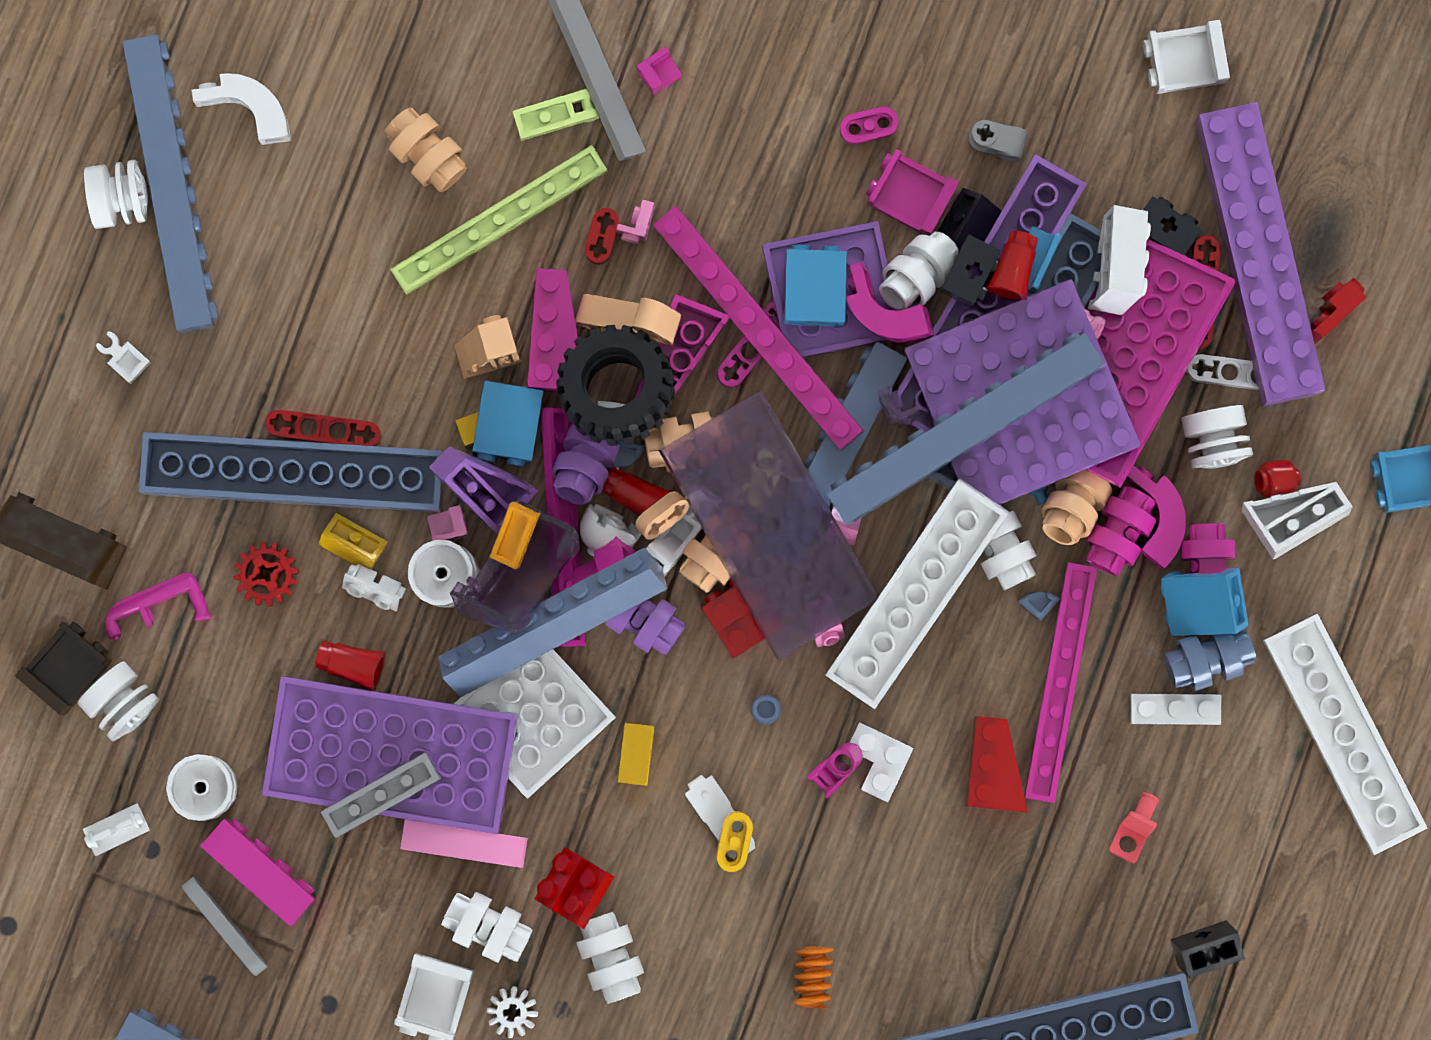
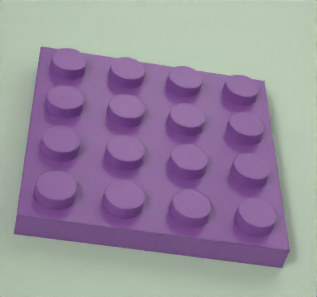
M878 221L762 244L779 329L803 358L875 344L876 341L879 343L888 341L870 331L855 317L846 298L845 323L842 327L783 325V312L785 310V252L787 249H792V245H808L810 250H822V246L840 247L839 251H847L846 297L857 293V291H852L848 275L852 274L850 265L862 262L868 267L874 293L880 306L888 310L897 311L884 301L879 291L880 285L884 282L882 272L888 263Z

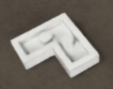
M859 722L850 743L859 746L863 758L873 762L861 790L885 802H889L914 748Z

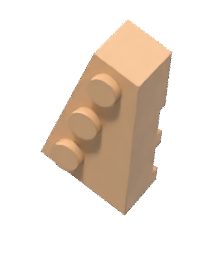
M494 315L483 319L484 324L477 325L454 345L464 379L521 363L507 317L501 319L500 315Z

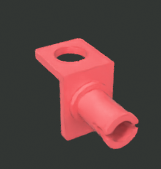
M1146 792L1141 794L1135 811H1130L1121 821L1109 847L1110 853L1132 864L1137 862L1147 837L1157 826V823L1151 821V817L1159 803V799ZM1121 838H1132L1136 845L1135 850L1129 853L1124 852L1119 845Z

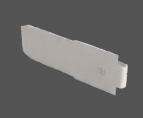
M700 775L688 783L690 790L685 795L703 822L707 823L719 841L722 822L734 810L713 776L711 775L705 779ZM733 822L732 830H741L742 822ZM752 836L748 853L755 849V842ZM730 850L727 852L730 858H736L735 851Z

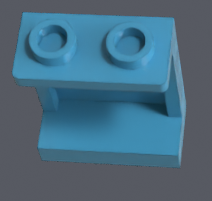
M792 245V249L786 250L783 325L837 327L844 325L847 251H839L840 247L822 246V250H810L808 245Z
M484 381L472 454H478V459L487 462H495V457L507 459V465L524 467L525 463H531L543 390Z
M1431 445L1390 452H1378L1373 455L1374 460L1370 461V468L1373 478L1378 480L1379 489L1376 490V501L1378 507L1383 508V513L1431 506Z
M1239 567L1227 568L1221 573L1181 574L1180 571H1172L1161 578V593L1165 597L1167 609L1166 622L1170 627L1171 636L1236 634L1249 625Z

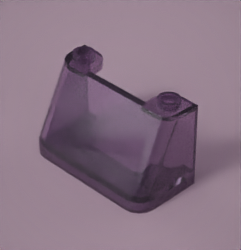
M516 498L514 502L540 513L520 568L515 570L489 557L475 579L469 576L466 580L467 585L457 582L450 592L457 612L461 616L512 633L526 629L535 608L568 560L574 558L580 549L579 537L575 528Z

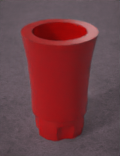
M1011 231L1007 243L1004 244L996 270L986 288L989 292L1009 300L1027 301L1029 280L1036 256L1035 249L1038 244V238L1023 231Z
M614 467L608 474L602 490L604 494L612 497L613 501L624 506L638 517L665 495L672 492L647 482L630 472L626 473L617 467Z
M323 641L317 652L315 668L328 671L330 675L356 683L370 691H375L382 675L386 653L384 651L367 650L342 643L334 644Z

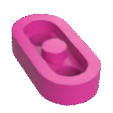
M878 107L847 115L842 120L840 135L846 143L851 145L887 138L897 130L898 116L889 107ZM886 119L889 125L886 128H881L878 126V121ZM857 126L860 129V133L852 135L849 132V128Z

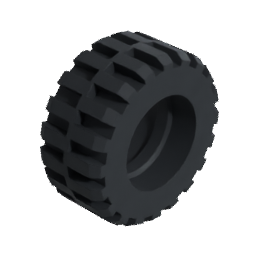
M606 325V331L599 332L595 328L589 331L590 336L586 339L582 336L578 337L574 341L576 345L574 350L568 348L564 353L565 363H559L557 372L560 378L556 380L559 400L571 424H574L577 431L583 436L588 434L591 441L600 444L603 439L606 440L608 446H617L619 440H624L625 444L629 445L635 443L633 438L641 435L642 439L650 436V428L655 427L658 429L664 423L662 416L663 414L669 415L672 408L670 400H673L675 396L673 373L665 353L662 352L661 346L655 340H650L647 333L640 330L636 334L632 327L626 325L622 326V330H617L615 325ZM624 363L632 365L641 371L644 379L643 387L637 397L630 403L621 407L607 408L595 404L589 397V384L595 374L602 368L611 364Z

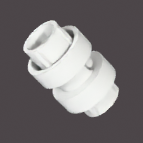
M933 232L930 236H916L904 248L903 255L896 256L883 269L882 276L884 282L880 285L879 291L884 301L897 311L920 304L924 305L935 294L936 288L943 286L959 254L955 243L941 232Z
M1014 510L1008 514L984 549L988 560L981 563L988 580L998 577L1004 591L1036 575L1029 560L1037 555L1030 541L1027 540L1020 543L1014 532L1022 527Z
M475 892L472 899L456 893L441 924L455 932L452 941L466 948H469L471 943L475 941L485 946L482 956L499 963L502 956L518 962L533 931L530 927L519 923L522 914L507 906L502 914L489 908L492 899L478 892Z
M614 912L590 919L585 929L580 927L584 939L576 942L582 960L589 957L592 959L595 971L587 974L592 990L602 989L607 1004L640 993L641 988L637 976L643 974L644 970L639 956L629 958L625 945L633 942L628 924L619 926Z

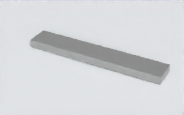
M549 0V4L618 160L622 161L641 156L646 152L645 147L580 0Z

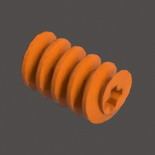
M805 946L804 949L796 951V955L804 958V961L795 963V967L803 970V973L794 975V979L802 982V985L793 988V991L802 994V997L793 999L794 1004L806 1008L830 1009V1007L823 1005L822 1002L831 1000V995L824 993L823 990L831 988L832 984L823 980V978L832 976V971L824 968V966L833 963V959L825 956V954L834 951V948Z

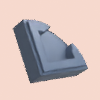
M619 440V451L613 465L609 468L617 467L622 469L634 464L641 457L645 446L636 443L626 445L624 440Z
M1033 592L1021 598L1018 603L1037 620L1042 621L1060 598L1052 593Z

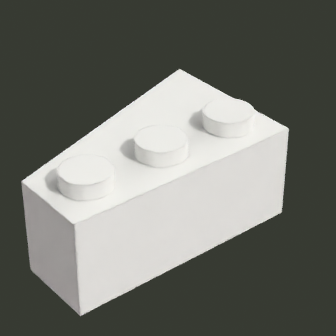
M1114 205L1104 215L1097 252L1102 254L1100 272H1094L1093 281L1098 282L1097 293L1094 300H1089L1088 309L1123 315L1139 298L1145 295L1147 279L1144 278V271L1149 260L1146 240L1149 238L1151 225L1147 222L1148 211Z
M1337 482L1301 489L1294 493L1279 494L1254 502H1244L1241 511L1274 560L1348 516L1353 506Z

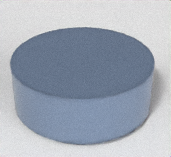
M768 694L761 695L753 701L751 713L758 723L764 725L772 724L781 714V705L774 696Z

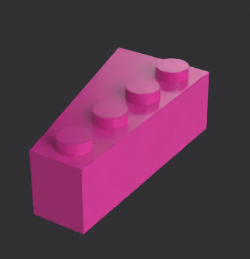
M537 268L527 387L543 390V392L558 393L556 380L560 378L557 372L559 363H565L563 355L568 348L574 350L576 347L574 341L578 338L567 270Z
M677 294L671 298L668 307L681 314L673 344L658 343L661 346L662 352L665 353L672 370L675 394L730 318L727 314ZM641 375L632 400L637 397L643 387V375Z

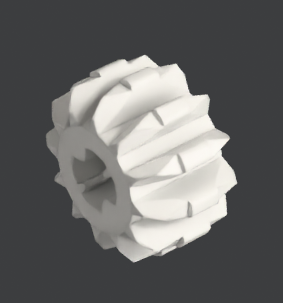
M516 986L511 988V997H508L506 990L502 988L499 991L503 1001L495 996H492L490 999L498 1008H487V1013L497 1014V1017L489 1020V1025L500 1022L501 1025L496 1033L500 1035L505 1027H507L508 1038H513L514 1028H517L520 1036H524L526 1033L522 1024L524 1023L529 1028H533L535 1025L531 1020L527 1019V1016H538V1011H528V1007L535 1005L536 1000L531 999L525 1003L524 999L529 993L527 990L522 992L520 998L516 997ZM511 1004L517 1005L516 1010L520 1008L521 1015H517L514 1020H509V1015L505 1016L504 1010L509 1009Z

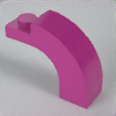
M862 262L850 265L852 274L848 275L852 291H857V293L847 296L846 299L855 317L866 328L879 337L896 343H917L935 336L926 307L920 304L898 311L881 307L874 293L868 267Z
M1133 465L1125 480L1137 490L1156 501L1154 508L1157 520L1155 529L1150 538L1141 547L1140 553L1157 568L1163 570L1177 554L1184 539L1186 528L1185 508L1177 489L1167 477L1162 476L1155 484L1152 481L1154 476L1142 466L1137 469Z

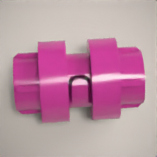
M1129 486L1122 488L1118 498L1110 496L1105 507L1100 512L1107 518L1104 526L1094 525L1090 535L1085 540L1091 546L1086 561L1113 576L1120 574L1124 564L1133 566L1141 552V548L1135 544L1139 535L1149 537L1157 522L1151 515L1156 501L1143 492Z
M1207 523L1190 525V540L1182 541L1181 560L1191 561V573L1189 574L1221 573L1226 570L1227 560L1236 559L1235 540L1226 539L1225 524Z

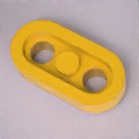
M740 811L731 812L724 818L716 851V860L719 866L728 872H736L745 865L753 832L751 819ZM733 822H742L741 830L733 831ZM733 850L736 852V858L731 861L725 858L726 853Z

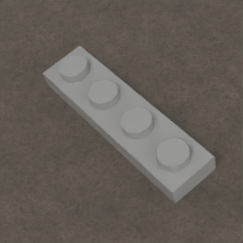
M425 752L321 811V814L334 837L337 838L440 780L441 776L428 753Z

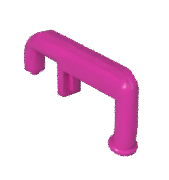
M182 573L118 601L105 617L104 625L109 639L118 641L119 636L122 634L117 620L138 611L141 612L146 626H153L152 621L155 618L150 607L185 592L188 593L196 616L194 620H210L212 616L209 615L207 603L195 576L191 573Z

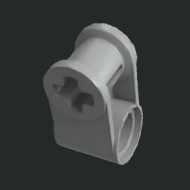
M981 120L970 131L968 141L970 146L976 151L995 155L1004 160L1020 162L1028 131L1016 126ZM981 130L986 131V137H988L986 141L980 140L981 135L979 133Z

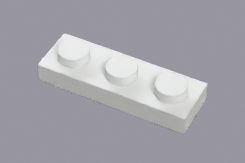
M1130 694V724L1221 725V695Z

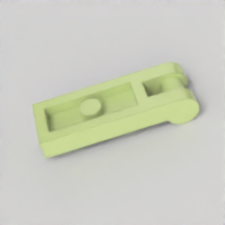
M587 89L513 111L521 141L600 118ZM581 103L583 111L575 113L572 104Z

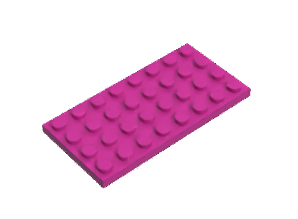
M1150 239L1146 240L1149 260L1144 271V278L1147 279L1145 295L1139 298L1123 315L1088 309L1089 302L1085 309L1089 310L1090 315L1094 317L1100 316L1105 319L1103 331L1097 341L1141 444L1139 448L1086 470L1120 488L1235 285V279ZM1097 288L1095 289L1090 300H1094L1096 298Z

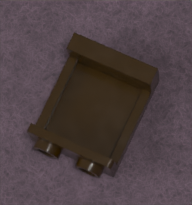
M62 621L59 625V630L26 667H22L15 675L17 679L54 711L63 716L69 712L112 662L106 656L109 651L97 641L91 644L84 638L87 632L74 621L70 625Z

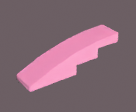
M405 819L400 849L523 868L528 838L492 834Z

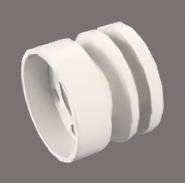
M136 160L127 162V175L123 164L116 162L114 177L110 176L105 164L85 167L84 184L90 218L95 229L114 227L117 221V212H121L126 224L132 223V210L138 223L146 222L148 193L144 176L141 174Z
M1243 405L1207 410L1181 418L1185 438H1199L1200 440L1199 444L1188 448V454L1202 453L1203 455L1202 457L1190 460L1191 468H1221L1237 464L1241 460L1253 456L1252 448L1238 449V445L1250 441V436H1235L1234 431L1247 425Z
M124 661L99 678L82 695L77 703L90 718H94L103 712L106 714L99 725L101 730H105L115 724L107 734L111 741H115L136 729L150 715V711L159 701V698L154 693L141 700L149 690V687L145 684L135 690L131 689L138 675Z

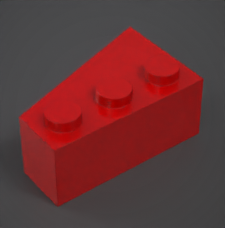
M983 716L974 717L965 806L1028 813L1007 719Z

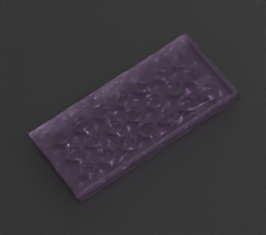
M762 390L757 391L658 450L777 660H781L878 599L879 596Z

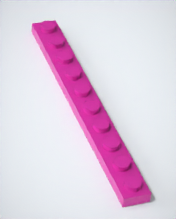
M674 206L653 224L835 445L842 451L864 432L861 426L680 209Z

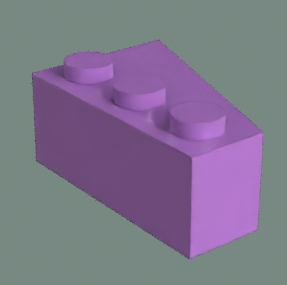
M451 446L429 467L496 534L499 533L509 504L514 501L525 506L538 492L536 488L523 478Z

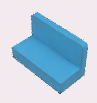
M1032 226L1029 234L1038 238V244L1035 249L1036 256L1032 266L1028 292L1035 294L1062 235L1056 233L1053 236Z

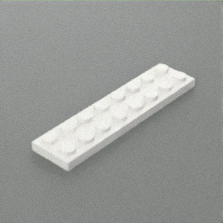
M959 478L826 676L875 709L1010 512Z
M1315 614L1263 640L1371 854L1376 855L1427 829L1319 615Z

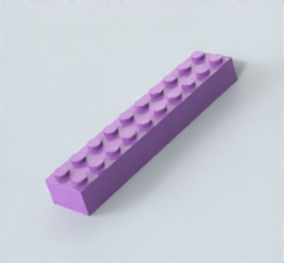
M1254 102L1199 114L1195 125L1231 278L1235 279L1233 287L1250 359L1253 363L1256 384L1259 388L1258 393L1261 406L1265 407L1320 395L1325 391V386L1258 103Z
M1035 154L984 242L1001 250L997 257L1000 259L1004 244L1007 243L1011 231L1029 233L1033 226L1055 236L1061 230L1087 183ZM975 266L971 270H967L969 271L968 278L972 280L976 275L980 276L977 274L978 268ZM988 275L984 285L988 286L992 275ZM987 291L982 303L976 301L973 308L951 298L933 329L934 335L941 334L1017 301L1002 298ZM911 366L887 407L885 415L915 432L920 429L927 432L935 427L933 424L934 420Z

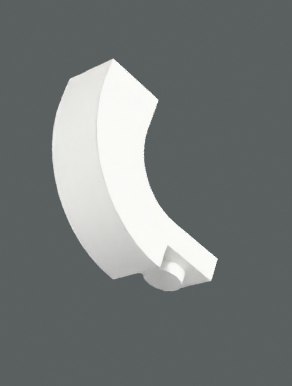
M226 73L220 74L221 86H217L216 83H204L199 85V89L192 90L193 102L197 107L222 103H237L247 107L255 116L258 140L261 145L291 141L288 121L281 105L270 90L258 81L243 75Z
M699 483L694 486L686 497V500L689 502L687 513L656 537L646 548L662 567L664 577L683 555V550L692 538H696L702 530V525L722 501Z

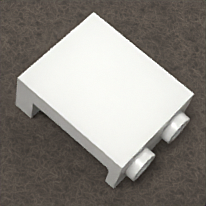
M1220 20L1208 21L1205 26L1160 33H1156V30L1150 31L1147 35V40H1143L1144 54L1146 58L1150 57L1152 69H1148L1149 83L1151 87L1155 86L1156 94L1225 84L1230 78Z
M416 953L412 960V968L394 1025L400 1026L399 1032L411 1036H416L417 1032L429 1035L428 1040H454L474 970Z

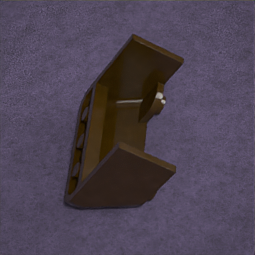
M18 492L16 497L9 496L0 509V544L108 590L127 546L115 541L118 535L102 528L99 533H96L33 505L35 499Z

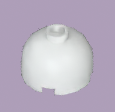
M592 504L589 505L580 523L582 541L589 547L587 552L593 557V552L596 549L605 546L616 536L626 545L633 548L638 542L641 533L633 523L627 527L622 522L623 516L598 504H595L594 508Z

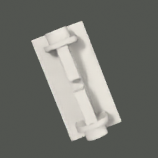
M351 564L348 572L344 575L342 588L354 597H364L373 601L381 609H391L397 612L399 601L403 598L406 591L402 583L383 575L379 584L374 582L377 572L360 564L357 566Z
M137 803L84 828L83 831L86 835L84 839L87 846L92 848L95 856H98L150 831Z

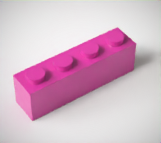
M235 818L232 822L229 819H224L200 846L285 923L293 926L317 899L312 894L315 889L304 879L301 878L298 882L290 875L293 869L282 859L279 858L277 861L272 859L267 854L270 849L257 838L253 842L245 834L248 829Z

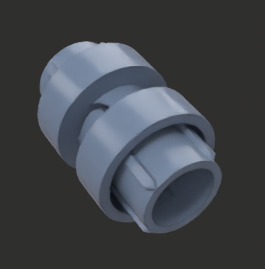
M1244 628L1236 634L1208 635V640L1202 642L1199 641L1196 635L1177 640V649L1164 654V659L1175 688L1190 685L1193 691H1198L1212 686V676L1221 674L1225 681L1243 676V667L1256 662V655L1250 636Z

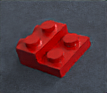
M1355 278L1349 280L1345 285L1338 282L1322 297L1325 303L1319 309L1323 313L1310 324L1315 344L1367 298L1363 293L1365 291L1364 287Z
M744 574L729 583L731 589L722 595L717 590L703 600L706 605L701 607L733 659L784 627L753 576L746 579Z
M564 847L561 853L554 856L552 860L553 867L547 878L538 883L537 895L534 899L575 925L585 929L613 881L614 876Z

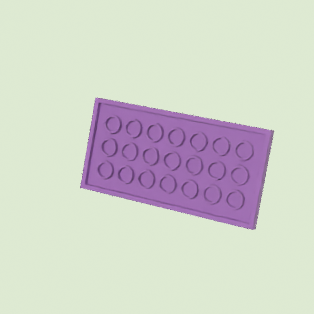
M281 676L262 795L332 806L427 752L441 779L378 815L499 834L518 714Z

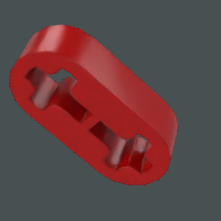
M610 208L599 209L594 214L585 245V254L587 259L593 264L601 265L606 263L613 251L619 218L617 213ZM605 215H610V220L614 222V225H608L606 233L602 234L601 223L597 221L598 219H604ZM599 238L604 239L602 245L603 249L607 252L606 254H600L599 258H595L594 252L590 248L597 246Z

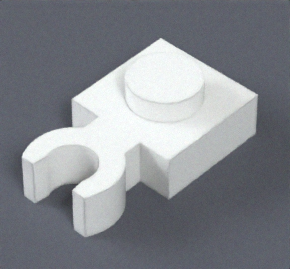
M108 331L107 335L113 342L111 347L104 348L99 343L96 344V347L101 353L113 356L108 364L127 382L132 384L151 362L128 341L121 347L119 338L114 333Z

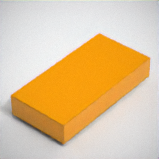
M514 501L511 502L490 558L515 570L520 568L540 513Z

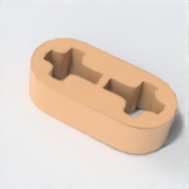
M670 492L638 517L635 527L646 539H654L687 513L689 502L679 492Z

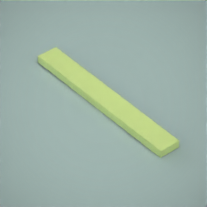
M591 145L390 270L405 294L408 295L605 174L608 170Z

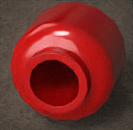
M1289 460L1264 462L1259 467V470L1255 472V488L1266 499L1279 494L1294 493L1297 490V486L1301 484L1300 471Z

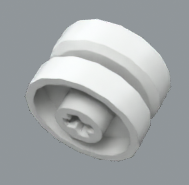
M434 540L423 544L413 554L408 565V580L414 593L421 600L437 607L453 608L464 604L474 595L479 585L480 569L476 558L468 549L449 540ZM443 569L447 570V576L445 578H443V576L440 575L441 570Z
M197 754L185 757L173 767L168 776L166 791L169 802L177 813L187 819L208 821L219 818L230 810L236 800L238 784L235 773L226 762L215 756ZM198 782L205 783L206 790L204 793L200 794L197 792L200 789L197 786Z

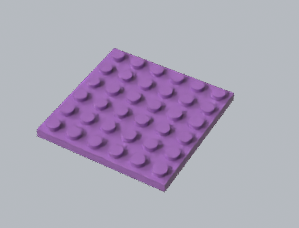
M1072 279L1029 296L1027 301H1017L905 348L933 420L946 413H949L951 417L961 411L959 408L960 404L971 397H974L977 401L986 395L984 390L997 381H1000L1001 384L1006 383L1012 379L1010 373L1025 364L1027 368L1038 363L1037 356L1049 349H1052L1053 352L1059 350L1064 346L1062 341L1076 332L1079 336L1086 333L1105 363V367L951 462L958 480L959 478L998 505L1141 447Z

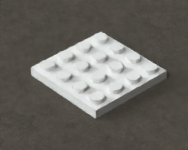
M554 649L460 697L454 703L518 714L508 778L527 799L616 718Z

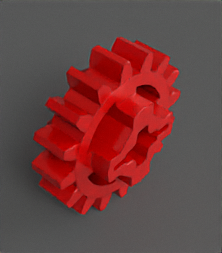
M261 542L259 550L253 545L249 546L251 554L241 553L240 556L244 560L243 564L237 563L234 566L240 570V574L233 576V578L242 582L237 587V590L239 592L247 591L244 597L247 601L256 597L255 605L260 606L263 600H266L268 607L273 606V599H276L281 604L284 603L282 595L286 593L292 596L293 592L289 589L290 585H298L299 583L293 579V575L300 573L297 568L291 567L296 562V559L294 557L286 558L289 552L286 548L278 552L277 543H273L270 549L267 548L265 542ZM263 555H274L280 560L270 563L266 561ZM253 562L255 565L253 573L247 578L249 565ZM264 567L274 571L270 574V581L260 579V576L263 575L262 569ZM286 571L285 582L282 585V587H280V576L282 573ZM259 586L267 587L270 594L257 593L253 588Z

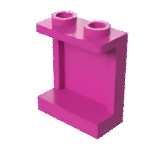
M898 149L895 150L893 156L887 153L879 168L884 171L879 181L873 179L865 194L870 197L867 205L922 235L930 236L957 189L959 182L951 177L946 179L903 156L901 154L902 151Z

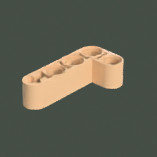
M583 294L575 322L576 325L589 330L597 328L599 332L606 331V325H615L617 330H622V326L626 325L632 327L636 334L641 330L648 334L650 340L671 345L675 338L681 314L667 305L649 298H641L639 303Z

